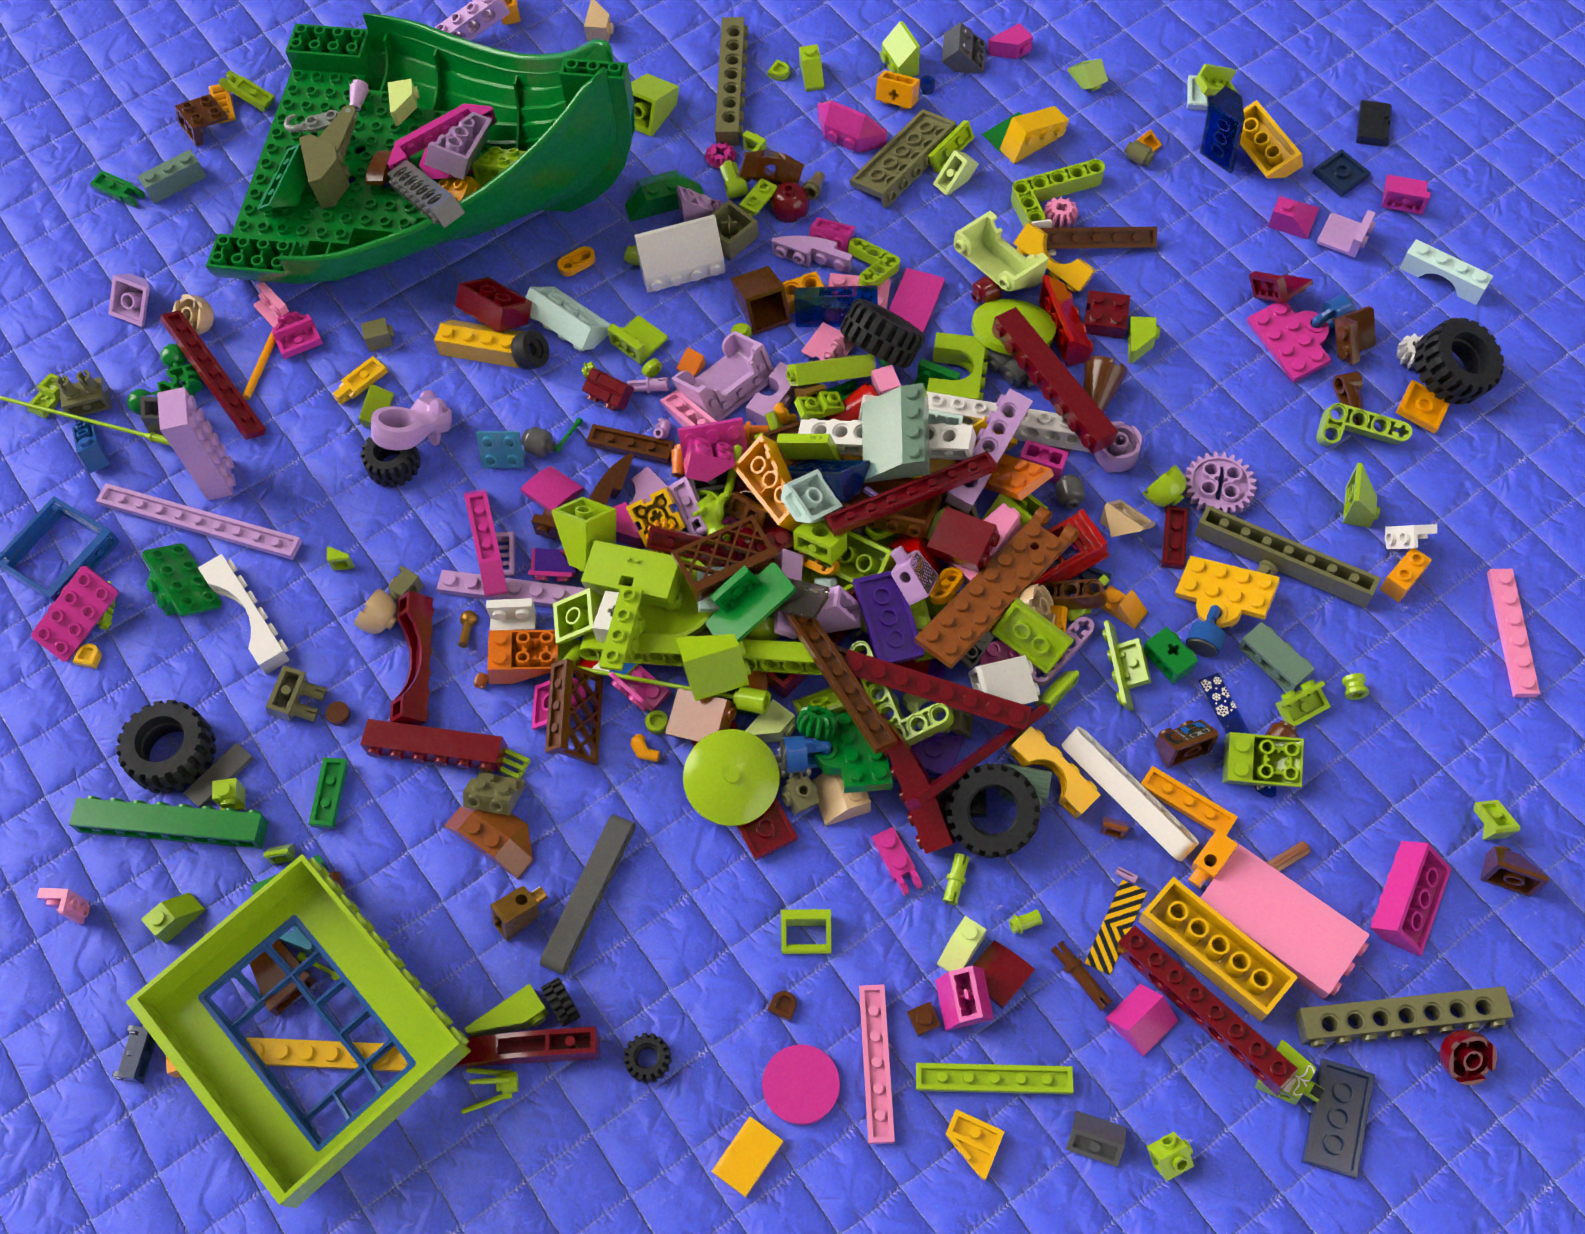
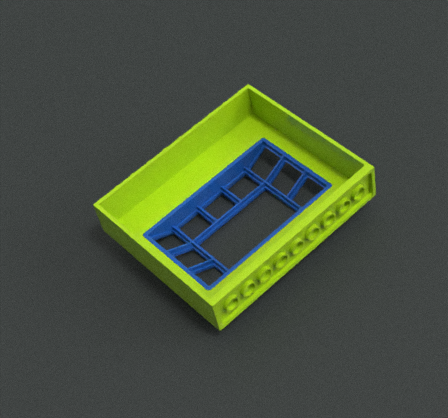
M303 854L126 1001L127 1005L276 1202L281 1206L298 1208L471 1052L466 1045L470 1042L467 1037L454 1026H450L453 1021L438 1006L434 1007L437 1002L431 994L422 987L418 988L422 985L413 973L404 968L406 964L397 954H394L389 949L390 945L374 931L375 927L359 913L360 909L351 899L346 897L342 887L331 879L327 869L321 863L319 864L314 857L308 859ZM293 926H296L316 948V951L295 969H292L272 947V944ZM263 952H266L286 974V977L269 990L265 996L261 995L241 972ZM321 957H324L338 974L340 980L317 999L305 983L302 982L299 975L304 970L309 969ZM232 978H235L255 999V1003L235 1021H231L211 999V996ZM290 982L294 983L358 1063V1067L305 1114L239 1031L242 1025L266 1006L264 1001L268 997L276 995ZM347 986L364 1006V1010L341 1029L326 1011L324 1005ZM372 1016L389 1037V1040L369 1058L365 1059L348 1038V1035L368 1017ZM396 1046L408 1064L391 1081L383 1085L372 1067ZM365 1073L377 1090V1093L353 1113L343 1098L342 1093ZM332 1101H335L346 1120L322 1141L311 1124V1120Z

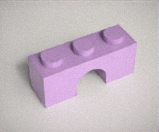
M779 362L769 375L770 389L776 393L766 396L757 392L747 404L746 415L748 420L758 425H768L765 414L774 411L773 407L775 404L781 402L784 403L786 408L789 407L795 388L800 386H790L786 377L788 369L786 364Z

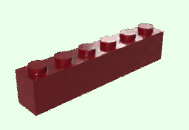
M373 719L367 720L360 743L366 754L375 758H379L382 755L389 756L397 761H401L404 758L411 759L413 762L424 764L425 761L434 762V764L442 767H447L449 764L456 765L464 770H469L470 767L478 768L486 773L501 770L503 758L506 755L505 751L508 747L502 736Z

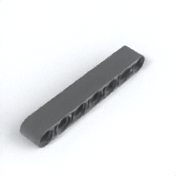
M612 814L608 819L541 956L540 966L564 975L569 969L634 834L635 822Z

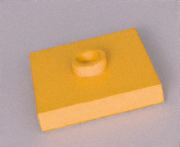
M1412 380L1395 413L1435 434L1450 403L1444 402V399L1436 398L1433 392H1429L1426 389V386Z

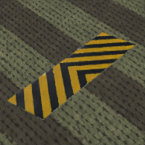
M1122 879L1085 964L1105 974H1111L1119 956L1117 953L1118 941L1131 929L1146 896V890Z

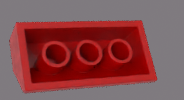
M1044 275L1039 304L1051 316L1052 321L1055 322L1056 333L1054 340L1065 367L1084 363L1087 358L1090 360L1094 347L1092 341L1088 340L1085 324L1081 323L1079 319V310L1073 305L1072 293L1067 291L1065 283Z

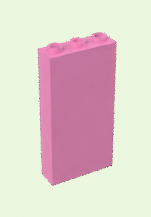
M1240 844L1200 897L1298 976L1297 982L1323 1000L1329 994L1334 996L1342 985L1338 982L1343 974L1346 977L1356 965L1352 962L1356 954L1361 957L1369 946L1365 941L1370 934Z

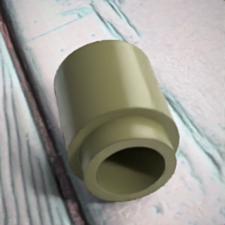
M1134 140L1133 143L1129 142L1124 151L1127 159L1142 167L1143 165L1148 167L1156 152L1152 151L1151 147L1137 140Z

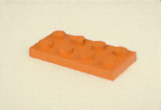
M1003 453L998 462V471L991 474L984 488L1021 501L1054 475L1051 468Z

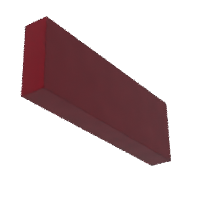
M1166 506L1161 567L1184 570L1189 508Z

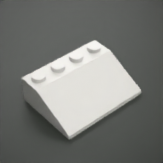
M715 214L634 235L641 275L647 293L726 273Z

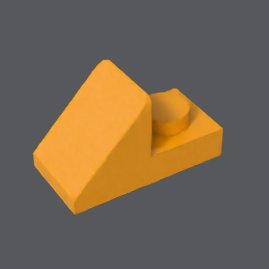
M1109 585L1105 590L1108 596L1107 603L1100 608L1135 629L1147 614V609L1132 589L1125 595Z

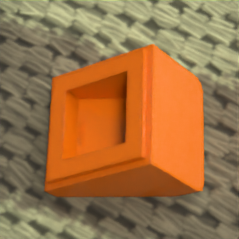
M688 347L676 369L680 372L688 371L695 378L706 365L705 357Z

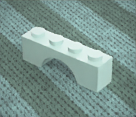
M1417 239L1406 253L1400 266L1401 270L1418 278L1424 274H1438L1445 277L1454 285L1458 297L1474 305H1477L1493 278V275Z

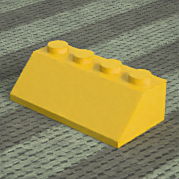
M1257 100L1223 122V126L1267 179L1286 178L1303 167L1302 153Z
M451 319L440 323L434 342L439 355L518 368L519 366L512 356L511 344L517 334L525 331L509 329L504 332H496L488 325Z

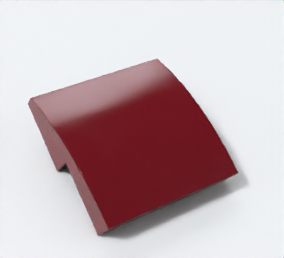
M995 940L973 964V966L984 969L989 998L1001 1009L1007 1005L1035 971L1021 957Z

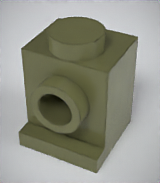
M402 565L399 567L400 574L394 577L388 586L389 595L395 603H397L399 597L409 590L419 593L424 587L419 576Z

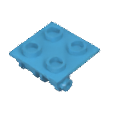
M476 431L482 468H525L524 458L526 457V452L522 449L519 431Z

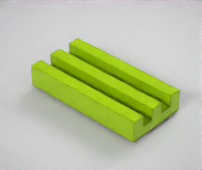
M506 748V755L522 762L523 765L504 757L503 763L519 770V772L515 773L501 766L500 773L508 777L521 779L531 761L529 758Z

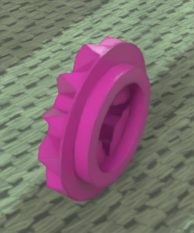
M719 141L717 145L712 143L710 148H706L705 159L712 167L720 168L725 161H735L736 151L733 145L729 146L728 142L721 144Z

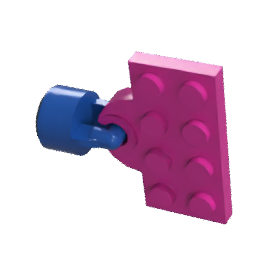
M1343 294L1323 304V312L1320 314L1313 311L1295 313L1287 302H1276L1247 317V323L1287 376L1295 383L1331 363V358L1321 346L1325 344L1329 331L1335 330V318L1356 311V307L1352 300Z

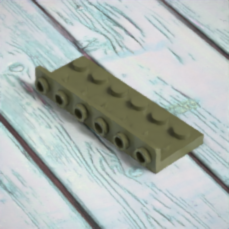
M922 109L850 179V185L881 198L882 206L887 208L931 166L927 155L957 127L956 122Z

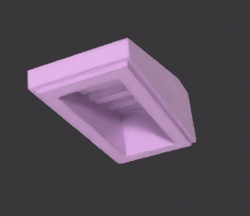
M495 532L497 542H509V545H498L499 550H509V553H500L501 558H509V561H502V566H509V570H503L504 576H515L516 535L514 532Z

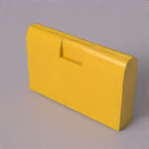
M749 1116L711 1172L746 1198L784 1141Z

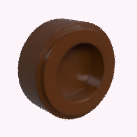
M337 701L327 707L325 715L332 725L340 726L349 720L351 712L344 702Z

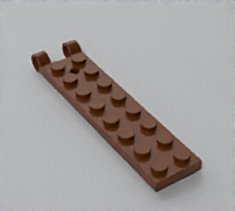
M1043 506L1039 507L1032 519L915 637L914 643L952 669L1005 614L1015 599L1028 586H1031L1074 543L1080 531L1068 524L1060 536L1056 537L1043 528L1050 520L1052 512ZM1031 546H1038L1039 549L1033 550Z

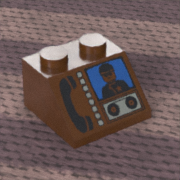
M1202 719L1195 722L1189 720L1181 724L1179 728L1162 730L1158 734L1154 745L1168 769L1210 753L1219 733Z

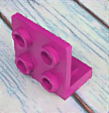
M1388 174L1381 207L1422 215L1430 199L1431 192H1427L1428 182Z
M640 665L628 674L657 680ZM612 671L608 674L614 679L611 684L644 712L647 709L651 712L657 710L672 693L665 686L627 679L621 680Z

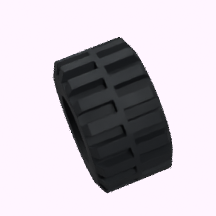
M371 437L366 439L367 444H363L361 460L370 478L379 485L381 483L383 487L390 485L391 488L396 487L397 484L402 486L405 484V481L413 479L412 475L418 473L417 468H420V456L416 446L407 450H389L378 446ZM399 454L394 460L383 462L389 455Z

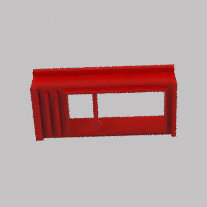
M1084 509L1079 510L1075 515L1047 530L1056 537H1059L1068 524L1078 529L1080 532L1074 541V545L1079 550V553L1065 561L1059 556L1058 559L1061 563L1044 572L1032 585L1039 584L1038 586L1045 582L1068 581L1110 556L1107 552L1106 540ZM1031 546L1033 550L1039 549L1038 546Z

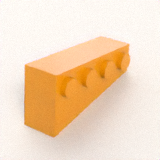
M761 434L732 468L778 526L793 532L802 522L794 520L780 499L783 485L793 480L777 443Z

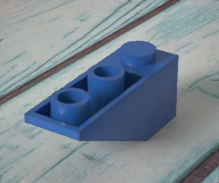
M84 421L76 423L72 427L76 453L89 474L110 465L107 452L95 424Z

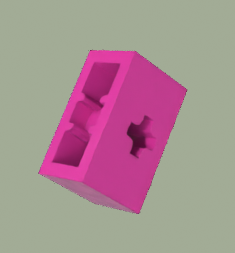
M1026 439L1020 459L1051 468L1054 476L1048 481L1057 483L1062 477L1069 452Z

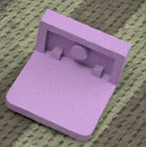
M1367 210L1362 223L1331 213L1318 237L1317 243L1355 258L1360 247L1364 249L1369 237L1366 234H1371L1376 222L1372 221L1375 212Z

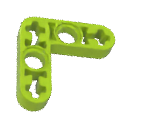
M850 239L848 246L849 254L871 265L859 275L858 286L861 289L872 291L899 271L900 258L864 239Z

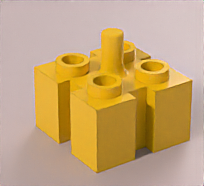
M664 487L650 494L651 501L649 502L647 498H644L626 507L633 523L639 522L642 527L638 533L645 547L647 544L645 535L649 533L647 528L649 525H654L655 520L660 521L662 525L663 519L667 518V525H671L673 521L676 522L674 529L686 528L680 512H676L673 506L675 500L669 487Z

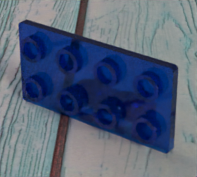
M877 285L794 288L796 327H820L823 322L832 327L840 326L853 301L856 299H865L878 305Z

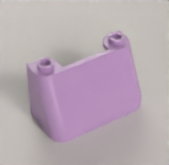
M733 331L723 340L722 351L725 356L695 379L688 371H681L671 378L679 392L716 421L723 420L757 392L765 388L769 384V375L774 370L764 345L736 331Z

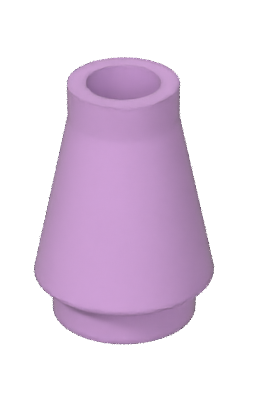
M358 79L353 80V83L350 84L349 105L354 106L356 111L361 110V106L369 93V85Z

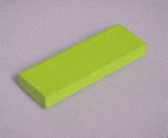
M963 120L927 155L934 172L939 173L954 150H963L975 138L969 121Z

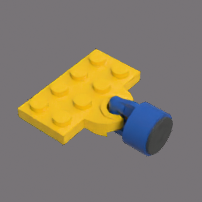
M1190 555L1175 591L1177 598L1196 602L1197 615L1199 620H1201L1192 624L1186 639L1187 647L1195 654L1203 657L1217 656L1226 638L1222 628L1233 627L1238 623L1242 614L1265 620L1279 586L1280 577Z

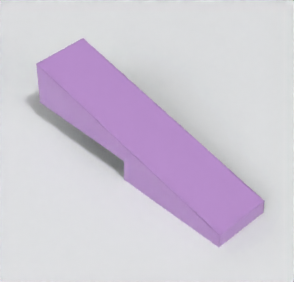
M783 548L779 554V564L777 566L796 587V592L782 605L800 599L803 555ZM779 606L773 612L774 633L796 639V633L782 614L781 606Z

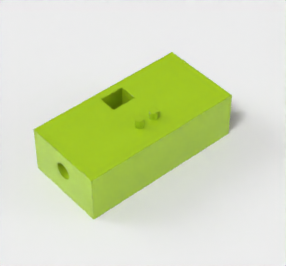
M594 540L581 582L586 589L591 588L601 595H604L605 591L619 592L621 586L641 587L644 591L641 603L673 609L683 574L672 555Z

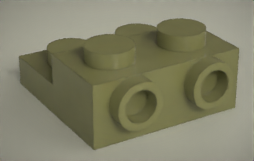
M479 772L476 779H470L463 791V807L510 816L525 789V780Z

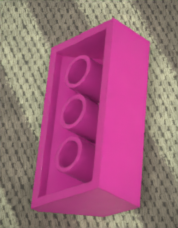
M1401 841L1370 927L1383 941L1417 956H1422L1451 872L1450 866L1429 843Z

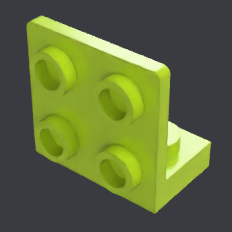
M500 147L490 148L489 151L472 164L475 180L483 187L526 151H519L517 148L508 150L501 149Z
M639 315L624 328H619L613 323L607 328L610 343L640 365L668 340V336Z

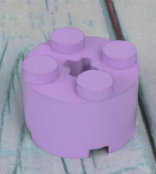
M1113 421L1111 423L1118 430L1114 443L1094 453L1097 462L1107 473L1123 472L1134 467L1142 443V436L1136 427L1125 425V422Z

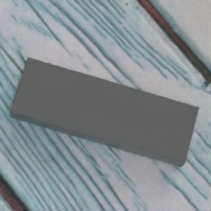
M236 742L183 793L199 808L206 806L212 800V781L235 778L254 758Z

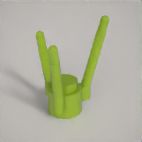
M467 1068L466 1071L468 1073L496 1076V1078L470 1079L469 1084H496L497 1092L502 1091V1094L461 1110V1113L465 1114L500 1100L513 1098L512 1093L519 1091L517 1071L512 1072L511 1069Z

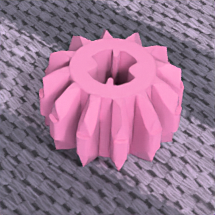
M1062 196L1059 199L1053 197L1051 202H1047L1045 205V220H1052V228H1070L1071 225L1076 223L1078 217L1076 202H1070V198L1065 200Z

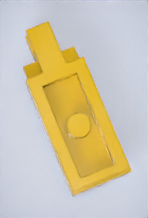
M374 356L370 357L341 380L342 383L339 385V389L333 392L335 400L342 405L350 398L357 397L370 384L375 383L388 373L387 367Z

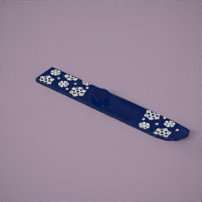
M1219 673L1199 679V683L1225 733L1250 734ZM1254 786L1265 797L1273 798L1276 796V786Z

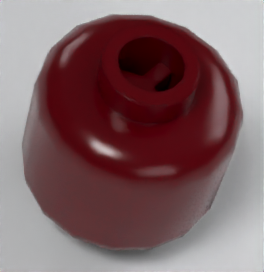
M986 275L973 283L971 297L975 303L982 305L999 299L1003 289Z

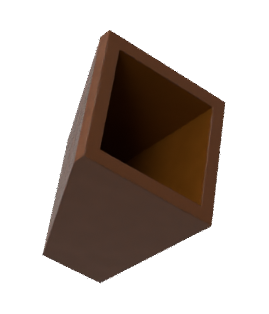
M769 266L730 278L734 296L747 324L751 327L753 335L792 322L784 285Z

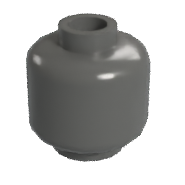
M534 426L530 430L527 429L522 436L521 444L527 453L543 458L554 450L555 441H553V435L547 430Z
M1064 475L1055 484V493L1059 505L1068 509H1074L1079 507L1085 500L1086 494L1083 481L1075 475Z

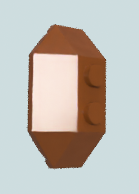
M459 807L444 825L447 830L516 879H519L533 862L529 826L512 813L510 816Z

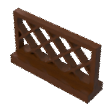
M753 515L671 552L673 559L691 587L697 602L710 597L744 565L754 575L759 574L771 563L778 565L780 554L777 548L771 545ZM751 523L754 528L753 535L742 533V527ZM726 534L735 536L733 545L720 542L722 536ZM738 538L750 540L749 548L736 546ZM754 542L764 544L766 550L761 552L751 549ZM710 544L715 547L713 553L710 554L700 551L701 546ZM718 547L730 550L728 558L716 555ZM734 551L746 554L745 559L740 562L731 558ZM689 553L694 555L692 563L682 561L679 556ZM698 556L710 559L707 568L695 565ZM714 560L726 563L725 568L720 571L711 569ZM692 571L703 572L705 576L703 579L694 582L691 577Z
M568 658L551 664L545 753L551 755L559 753L591 765H596L599 758L603 676L575 666L574 661ZM573 673H575L579 680V683L576 685L573 682ZM589 679L595 681L594 691H592L587 682ZM581 685L587 694V697L584 699L577 689ZM572 694L578 703L574 707L571 703ZM589 699L594 706L592 713L586 705ZM578 708H581L586 717L583 721H581L576 712ZM570 715L576 724L573 729L570 726ZM587 722H589V724L592 727L591 735L588 733L587 729L584 726V724ZM578 729L585 739L581 743L575 735ZM569 738L575 747L573 750L568 749ZM585 744H587L591 750L590 756H587L586 752L583 749V746Z

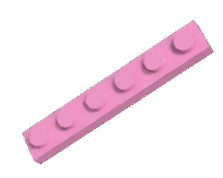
M1489 569L1487 577L1513 698L1537 697L1540 694L1513 569Z
M884 984L859 986L868 1145L895 1143L885 986Z

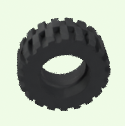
M861 298L853 301L840 325V332L850 342H853L869 354L901 368H906L912 364L924 342L923 332L910 322L882 306Z
M1450 318L1420 339L1414 356V362H1417L1415 365L1416 372H1419V379L1422 383H1425L1426 389L1429 392H1433L1436 398L1444 399V402L1463 405L1473 402L1492 390L1499 383L1504 370L1502 365L1504 357L1500 353V345H1497L1495 342L1496 338L1493 334L1490 335L1487 332L1488 329L1486 327L1479 326L1478 322L1474 320L1469 321L1467 318ZM1453 353L1461 359L1466 370L1456 362Z
M162 700L156 701L152 706L146 705L142 707V711L139 713L135 712L130 716L132 719L129 722H125L122 727L124 731L119 733L117 742L120 745L116 746V754L119 756L118 762L120 766L142 788L149 789L154 793L162 791L164 794L173 793L174 789L178 792L185 790L186 785H192L200 775L207 771L206 767L212 765L214 758L211 755L216 753V745L214 744L216 738L207 721L195 708L190 707L187 703H178L176 700H167L166 703ZM171 732H184L183 743L172 757L160 762H150L151 749L162 736Z
M984 764L968 770L952 787L946 806L947 821L954 837L964 848L976 855L987 858L1006 857L1020 851L1021 848L1031 841V838L1036 833L1041 816L1040 801L1034 786L1027 777L1016 769L1002 764ZM989 787L1001 788L1008 792L1014 799L1017 809L1016 818L1011 827L998 834H989L981 831L975 826L970 816L972 799L979 791Z

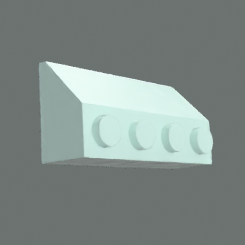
M556 287L529 288L526 298L532 301L530 318L543 323L542 326L556 332L562 340L571 342L575 349L579 351L594 349L608 336L607 328L611 325L610 323Z

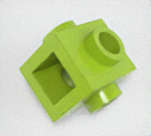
M1175 1132L1163 1136L1147 1146L1154 1168L1166 1181L1194 1167L1191 1158L1193 1150L1186 1139L1182 1140Z

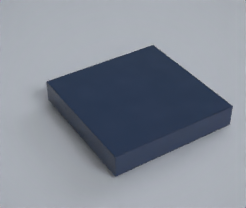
M1341 149L1315 167L1312 174L1342 197L1368 179L1371 172Z

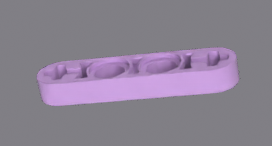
M1079 617L1066 630V634L1074 639L1076 646L1068 648L1063 654L1061 662L1055 664L1048 674L1045 673L1044 677L1037 678L1036 674L1041 673L1042 670L1033 665L1032 679L1039 687L1047 685L1092 636L1094 623L1090 618ZM1086 625L1088 627L1087 630L1084 629L1078 637L1077 633L1080 626Z

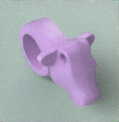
M425 390L410 409L391 406L377 409L372 413L371 438L378 446L389 450L411 449L427 436L431 444L436 446L440 444L441 433L448 432L451 429L452 411L447 408L444 400L437 398L435 392Z

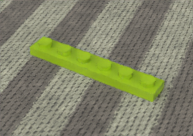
M916 1063V1091L1073 1095V1066Z

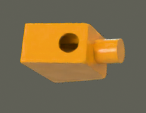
M1216 830L1193 862L1191 869L1194 872L1189 877L1188 882L1198 889H1201L1206 880L1212 882L1238 844L1219 830ZM1205 862H1210L1213 866L1209 867Z

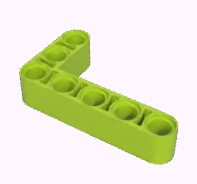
M1093 159L1015 181L1012 186L1011 203L1023 227H1025L1027 222L1032 223L1033 221L1045 220V214L1039 202L1099 186L1103 181L1104 162Z
M857 641L850 648V650L858 653L866 649V655L876 658L873 648L864 641ZM861 679L867 695L880 714L886 715L889 711H894V715L889 721L899 732H903V737L910 746L949 728L954 722V714L942 703L933 704L904 718L891 688ZM885 690L883 698L877 700V693ZM945 711L946 717L942 721H937L938 713ZM924 722L923 729L915 731L917 723Z

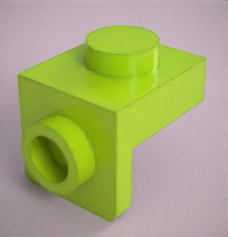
M746 130L742 135L743 148L749 152L768 150L766 139L758 134Z

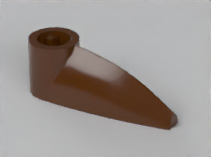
M1352 372L1335 376L1333 388L1339 403L1364 410L1360 391L1363 386L1361 374ZM1353 416V423L1359 426L1360 419Z

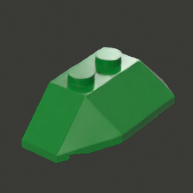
M300 144L288 148L285 152L284 158L279 163L258 205L257 210L259 212L285 210L291 207L294 208L299 204L300 196L308 186V177Z
M677 170L638 179L625 203L630 222L679 209L676 191L678 185L686 189L689 188L699 194H704L701 185Z

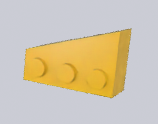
M1055 106L1013 117L1000 150L1015 164L1062 137L1066 132L1069 119Z

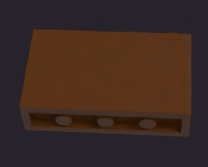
M855 467L853 471L854 482L845 502H840L843 506L841 509L870 498L863 492L867 486L881 494L916 479L907 477L863 483V468ZM942 494L863 526L926 539L941 504Z

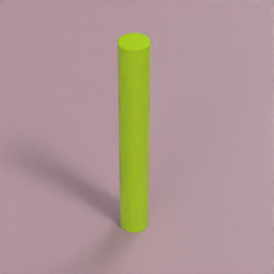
M735 445L733 449L735 463L742 454L743 447L740 445ZM730 468L728 471L724 491L733 492L737 473L733 468ZM730 500L726 501L725 505L728 506Z

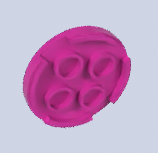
M792 1045L782 1049L771 1058L763 1074L762 1089L768 1107L776 1116L790 1124L808 1125L823 1119L834 1107L839 1096L840 1079L834 1062L822 1050L810 1045Z

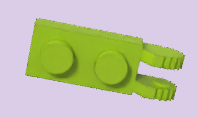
M228 71L225 74L226 78L222 77L218 81L220 86L226 91H231L263 112L275 102L274 95L232 71Z

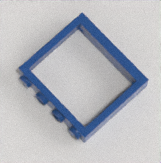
M53 496L0 552V569L53 603L80 567L88 566L94 571L120 541L111 530ZM65 515L97 536L47 590L15 570L14 567L59 518Z

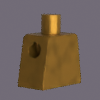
M521 886L490 905L493 925L506 941H509L539 917L538 905L548 899L547 894L540 886L531 893L525 886Z

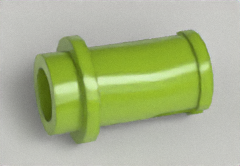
M1037 909L1020 916L1013 915L1012 919H1009V926L1014 934H1023L1024 930L1043 924L1042 917Z

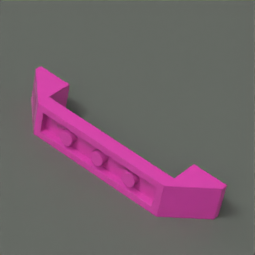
M464 103L395 141L388 161L390 171L405 160H408L410 156L428 147L430 142H436L441 134H447L452 126H458L459 121L472 112L491 118V126L498 123L494 109L491 106Z
M485 489L463 492L485 597L507 594L506 581L487 492Z

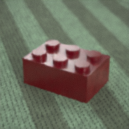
M490 277L458 284L455 307L461 309L465 314L478 319L480 323L490 326L494 331L504 332L505 330L529 324L532 301Z

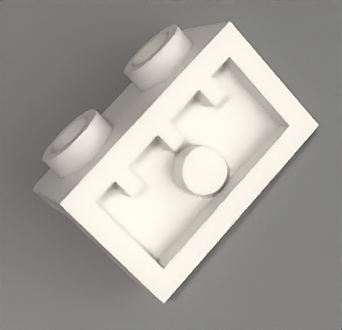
M1437 524L1385 527L1386 549L1418 548V539H1426L1428 534L1437 533Z
M532 598L486 600L491 631L536 629V608Z

